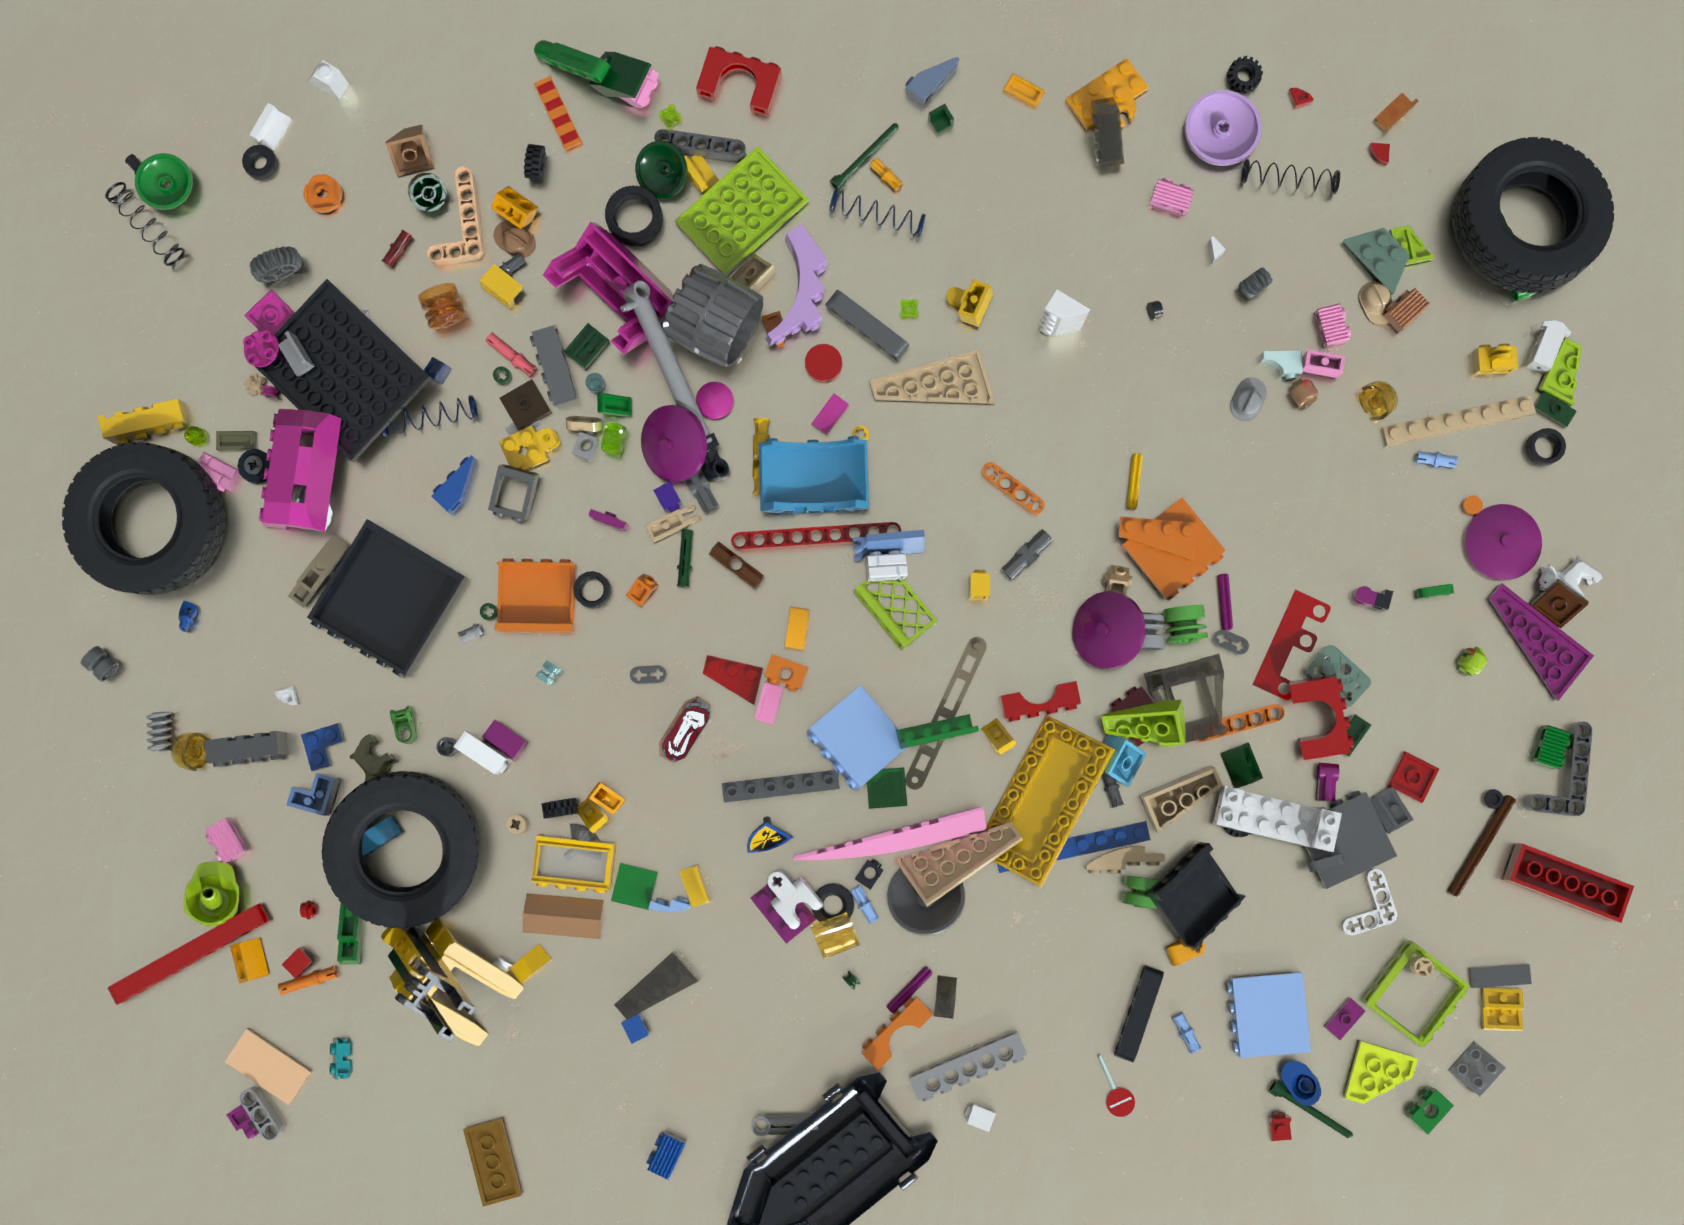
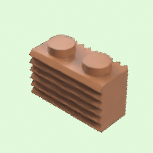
M1416 288L1411 291L1408 289L1399 296L1401 300L1397 304L1393 302L1385 309L1387 313L1383 317L1398 333L1430 305Z

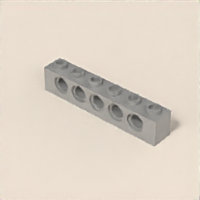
M1014 1031L909 1076L917 1099H922L924 1102L934 1097L933 1094L937 1092L944 1094L951 1091V1087L956 1084L963 1086L969 1083V1079L975 1076L977 1079L988 1075L987 1071L995 1069V1071L1001 1070L1006 1067V1063L1011 1061L1013 1063L1024 1060L1023 1056L1027 1055L1018 1032ZM1003 1047L1010 1049V1053L1006 1057L999 1055V1051ZM984 1055L992 1057V1061L987 1065L981 1062V1058ZM971 1062L974 1065L971 1072L963 1070L965 1063ZM948 1070H953L956 1072V1076L954 1079L948 1080L945 1078V1073ZM929 1078H936L938 1084L935 1087H929L927 1085Z

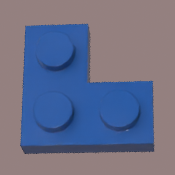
M340 723L301 734L311 771L332 766L326 747L345 742Z

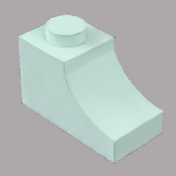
M1302 350L1263 351L1260 355V363L1272 365L1279 371L1280 377H1286V380H1295L1303 373Z

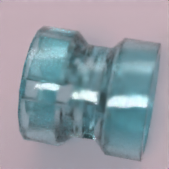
M591 373L587 376L585 384L590 393L597 395L606 390V382L602 375Z
M545 660L542 670L538 671L535 676L552 686L555 676L559 675L562 670Z

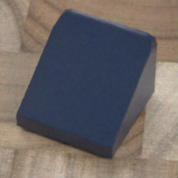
M434 357L431 358L424 369L433 380L440 384L444 383L452 370L448 365Z

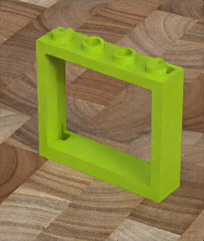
M1408 940L1363 999L1362 1003L1417 1046L1423 1048L1433 1040L1432 1035L1435 1031L1443 1027L1444 1019L1447 1015H1451L1455 1011L1456 1003L1459 999H1463L1466 996L1465 993L1470 985L1415 942ZM1414 953L1420 957L1430 959L1436 970L1456 984L1418 1036H1415L1376 1005Z

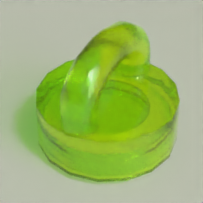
M196 426L188 427L184 433L186 441L193 445L201 444L206 435V431L203 428Z

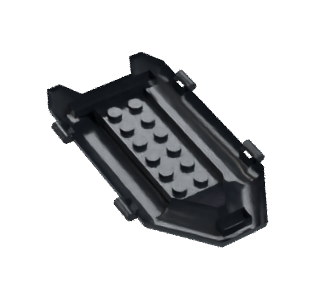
M881 1072L858 1076L845 1088H842L837 1083L822 1095L827 1102L768 1150L761 1144L746 1157L751 1164L743 1170L727 1225H850L898 1185L904 1191L918 1179L915 1171L929 1161L938 1140L932 1132L911 1135L884 1104L880 1096L887 1080ZM840 1091L841 1094L832 1100L831 1098ZM814 1126H818V1130H811V1129H812ZM765 1153V1155L761 1159L755 1161L760 1155ZM909 1172L911 1175L901 1182L899 1178Z

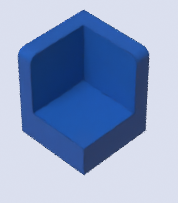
M641 1012L621 1022L631 1044L649 1035L642 1021L644 1018Z

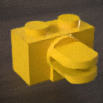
M973 279L969 289L964 290L958 287H951L947 291L946 297L950 305L960 308L958 314L962 322L979 327L994 293L989 284Z
M1508 343L1499 344L1497 347H1491L1490 344L1480 345L1479 348L1473 351L1474 374L1514 372L1518 369L1517 346H1510Z

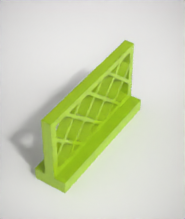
M897 579L899 582L895 580L864 581L854 589L853 593L901 651L938 621L904 579ZM870 582L879 583L878 593L870 592L866 585ZM882 583L892 584L891 594L881 593ZM895 585H901L905 588V596L894 595ZM880 596L891 597L890 607H883L880 604ZM894 598L904 599L903 609L893 608ZM907 599L914 600L917 603V611L906 609ZM893 611L903 612L902 622L894 621L892 618ZM906 613L916 614V624L905 623ZM919 614L927 615L931 622L927 625L919 624ZM905 626L915 627V635L910 639L904 633Z

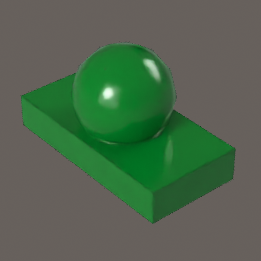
M599 393L597 394V411L607 416H632L631 397Z

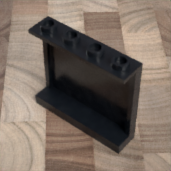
M1197 842L1147 892L1182 945L1193 949L1199 947L1203 940L1212 934L1216 927L1226 920L1228 915L1235 908L1239 907L1241 901L1246 897L1243 894H1237L1211 856L1210 852L1213 850V847L1210 843Z

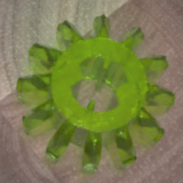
M615 422L607 424L601 442L602 451L611 455H619L623 451L627 435L625 426Z

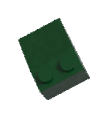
M605 51L600 58L611 67L601 83L591 80L589 85L606 97L636 98L651 64L617 52Z

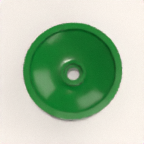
M160 153L148 157L140 164L135 174L137 194L147 205L155 209L168 210L181 205L190 195L193 186L192 173L183 160L172 154ZM166 183H170L168 188H165Z

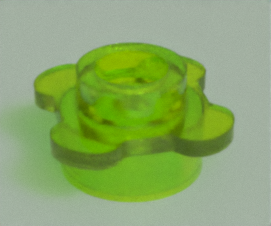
M670 104L667 109L659 112V117L663 118L665 125L670 127L681 119V114L677 113L675 106Z
M916 299L901 300L900 306L902 311L900 316L902 318L918 317V301Z

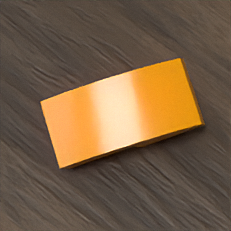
M790 606L784 647L804 650L809 609Z

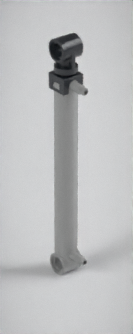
M637 281L625 288L623 295L628 303L621 306L620 309L622 312L634 309L676 405L689 409L700 420L707 439V453L703 466V475L710 481L722 478L729 472L728 463L719 457L717 448L711 450L719 445L714 433L710 434L669 340L663 331L661 322L649 298V286L644 281Z

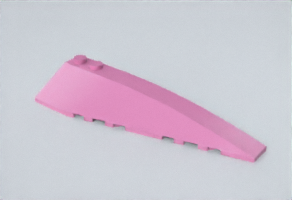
M976 807L793 856V860H827L872 856L912 849L948 839L961 840L964 839V835L983 833L982 830H986L983 807Z

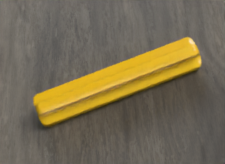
M1134 453L1131 461L1126 508L1132 510L1137 508L1143 460V455L1139 453Z

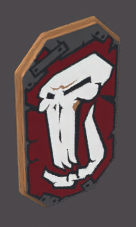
M698 696L684 702L659 742L661 757L671 763H675L687 756L711 717L710 704Z

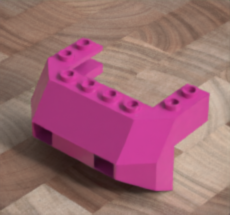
M594 222L588 224L574 248L551 260L543 274L555 288L580 276L586 284L626 321L618 329L619 335L611 340L624 355L647 340L634 309L622 312L620 309L621 306L628 303L623 295L625 288L637 281H644L649 286V298L661 324L666 319L665 314L668 306L675 303L672 299L673 294L671 290L615 236Z
M279 409L278 414L274 413L273 428L275 430L271 429L269 440L273 441L272 449L268 448L267 460H270L269 468H265L264 473L267 485L262 487L261 498L264 499V508H260L259 521L262 522L263 527L287 530V526L325 532L341 418L327 413L295 409ZM302 434L314 435L312 447L301 446ZM295 484L307 486L304 503L292 502Z

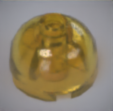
M1374 381L1361 388L1362 392L1359 393L1360 404L1366 413L1369 410L1373 415L1371 418L1382 420L1396 409L1398 403L1397 393L1387 382Z
M187 732L175 739L171 747V756L178 767L188 771H197V768H202L205 765L204 740H208L205 735L198 732Z

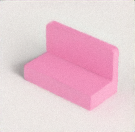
M764 682L754 717L755 720L774 725L784 687Z

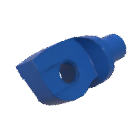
M185 600L180 607L178 619L180 621L179 629L183 632H188L189 626L194 623L193 618L197 615V609L194 604Z

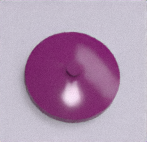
M666 405L655 409L646 419L641 433V448L644 459L654 474L663 480L678 482L690 479L701 469L706 458L707 439L700 420L692 411L680 405Z
M1497 504L1489 506L1474 515L1466 527L1463 545L1469 563L1477 572L1493 580L1507 581L1525 575L1535 566L1542 550V536L1536 521L1526 511L1514 505Z
M1105 591L1091 596L1081 605L1074 619L1073 640L1077 651L1086 662L1098 668L1115 669L1128 664L1139 653L1144 642L1146 628L1143 613L1134 600L1122 593Z

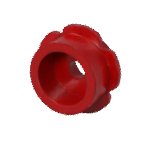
M308 900L301 903L300 915L302 918L310 920L316 915L317 907Z

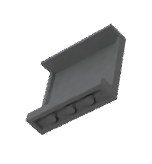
M1359 790L1349 794L1348 799L1344 801L1342 798L1331 803V807L1326 809L1342 813L1334 852L1305 846L1311 860L1343 853L1345 863L1317 871L1321 878L1320 884L1324 889L1335 886L1397 857L1367 792L1360 793Z

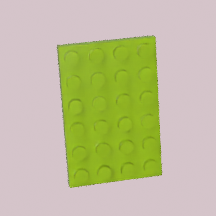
M757 146L675 220V223L722 273L728 275L805 206L809 199Z

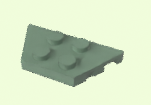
M1385 228L1344 239L1343 243L1393 295L1410 254Z

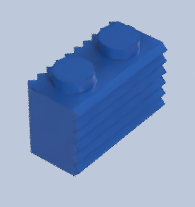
M667 1131L663 1135L659 1134L655 1142V1146H657L655 1154L651 1152L646 1162L649 1164L647 1170L669 1180L686 1141Z

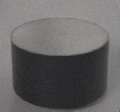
M1158 300L1147 304V314L1150 319L1163 316V306Z

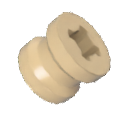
M512 815L506 821V828L512 834L523 833L527 828V820L522 815Z
M1418 956L1411 961L1410 969L1417 976L1428 977L1433 973L1434 965L1430 959Z

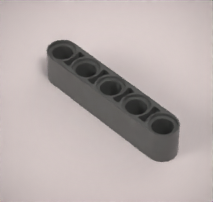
M660 129L654 135L655 141L667 138V142L675 145L683 155H695L731 162H740L746 157V146L743 141L738 139ZM679 141H686L685 145H678ZM699 143L705 144L703 148L696 147ZM717 146L724 147L721 151L715 150ZM737 148L742 150V152L739 154H736L733 151Z
M836 290L826 302L825 306L893 359L898 361L910 346L907 341L843 292Z

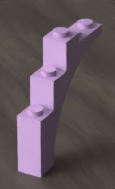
M803 224L786 234L785 242L792 252L797 267V296L789 314L776 328L767 334L766 341L770 346L774 343L776 345L780 344L785 340V336L790 333L794 335L801 327L807 332L809 330L814 331L821 326L820 323L823 316L814 303L823 298L825 287L816 275L825 271L828 260Z

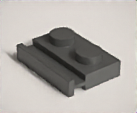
M1393 786L1370 798L1388 834L1414 820Z

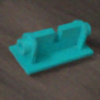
M333 1038V1043H330V1055H333V1063H330L329 1066L330 1075H333L335 1080H338V1075H340V1079H346L350 1074V1060H343V1057L350 1056V1042H348V1038H341L340 1042Z

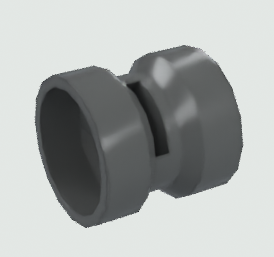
M449 737L441 738L437 742L436 749L440 755L452 757L458 753V750L454 748L457 741Z

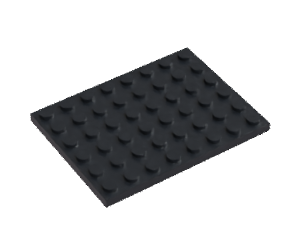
M328 279L316 289L275 334L279 344L287 339L286 331L296 335L315 367L300 377L296 376L280 347L277 357L271 364L265 367H255L298 410L327 413L341 418L337 448L352 462L357 460L432 379Z

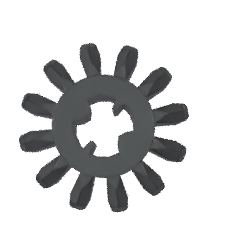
M1259 268L1241 281L1239 287L1247 298H1252L1269 286L1273 279L1265 268Z

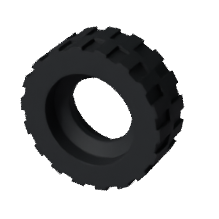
M832 883L826 884L816 891V894L823 903L828 896L834 895L839 897L843 904L842 910L835 915L828 914L824 907L819 910L812 909L815 918L821 924L828 927H837L850 919L854 910V900L847 888Z

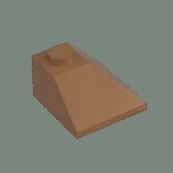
M422 124L404 128L385 141L397 176L434 168L428 140Z

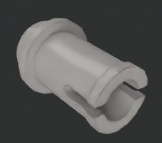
M475 623L472 627L458 632L462 643L475 637L480 638L484 634L482 626Z

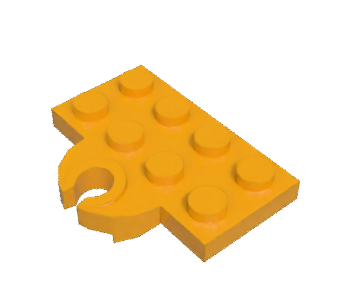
M1126 58L1065 98V102L1085 130H1088L1101 120L1112 129L1125 127V122L1118 117V114L1125 112L1128 115V120L1132 122L1136 114V102L1134 99L1147 91L1149 86L1128 58Z

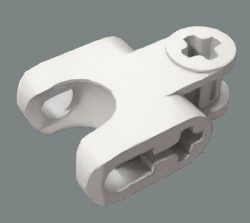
M776 870L768 877V886L776 895L770 902L790 928L797 929L800 925V919L795 913V907L798 903L805 902L814 910H819L823 907L822 900L802 877L793 881L782 870ZM781 877L783 879L781 884H775L774 882L776 878Z

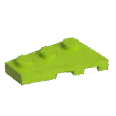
M1566 337L1563 338L1554 364L1546 372L1538 389L1547 392L1569 406H1574V389L1577 387L1576 374L1577 369H1579L1582 346Z

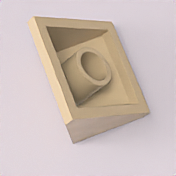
M753 254L731 277L758 292L775 275V269L772 264Z

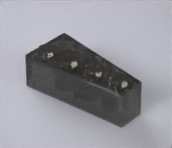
M674 950L616 1002L614 1006L626 1019H629L695 984L700 979Z

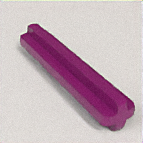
M1224 573L1218 575L1221 622L1223 630L1233 629L1230 583L1229 575Z
M924 967L887 1005V1009L891 1013H895L933 974L928 967Z

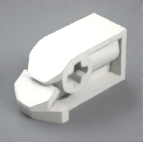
M1557 320L1544 321L1541 327L1544 328V331L1540 333L1526 366L1527 368L1545 374L1552 368L1564 336L1569 337L1571 331L1565 324Z

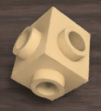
M1110 565L1109 572H1105L1104 583L1107 584L1106 591L1126 595L1128 587H1131L1132 576H1129L1130 568Z

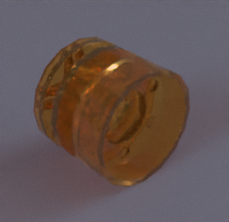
M454 283L436 285L419 294L418 299L423 311H428L425 314V318L428 320L427 324L430 329L449 327L466 318L467 314L463 309L464 306L462 302H458L460 295Z

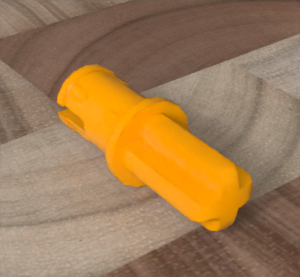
M878 158L872 160L870 167L881 176V180H885L894 191H897L900 188L899 186L903 184V181Z

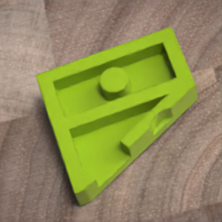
M1409 225L1389 230L1393 238L1410 254L1406 265L1429 261L1435 258L1434 254L1425 248L1424 242L1415 235L1414 230Z

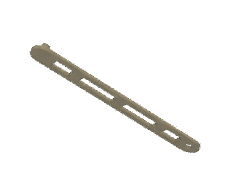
M974 637L969 640L931 722L937 721L939 716L946 719L955 717L986 651L987 645L982 638ZM967 655L976 658L970 673L961 669ZM958 677L966 682L953 710L944 707ZM944 740L938 741L935 749L926 744L920 745L905 778L906 785L910 789L916 790L923 786ZM921 754L931 757L924 772L915 768ZM913 777L918 778L917 783L912 782Z

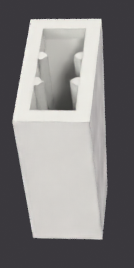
M323 60L315 67L307 81L338 100L342 98L349 86L340 70Z
M464 731L454 745V748L493 774L503 773L508 766L506 762L509 758L472 732Z

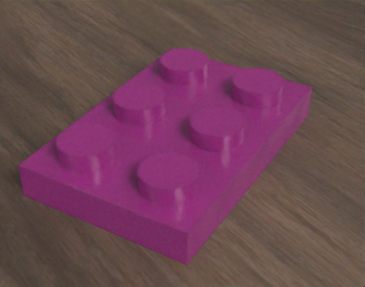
M779 877L774 882L775 884H781L783 879ZM767 884L750 899L787 944L817 919L804 902H800L795 907V913L800 919V925L797 929L790 928L772 906L770 901L776 895Z

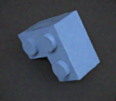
M316 773L311 790L291 787L286 805L322 816H329L340 778Z

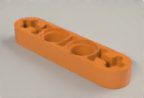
M988 462L983 466L982 476L1009 498L1033 515H1038L1043 511L1045 507L1044 501L993 462ZM991 467H993V472L996 475H998L999 472L1002 473V475L999 476L997 482L994 481L996 477L993 474H990L989 476L986 474V468L990 469ZM1002 478H1008L1011 481V485L1008 488H1003L1000 485ZM1018 489L1026 492V497L1022 500L1015 496V492ZM1029 495L1032 496L1030 500L1033 503H1036L1037 501L1040 503V510H1033V505L1030 502H1028L1027 505L1024 504V502L1027 501Z

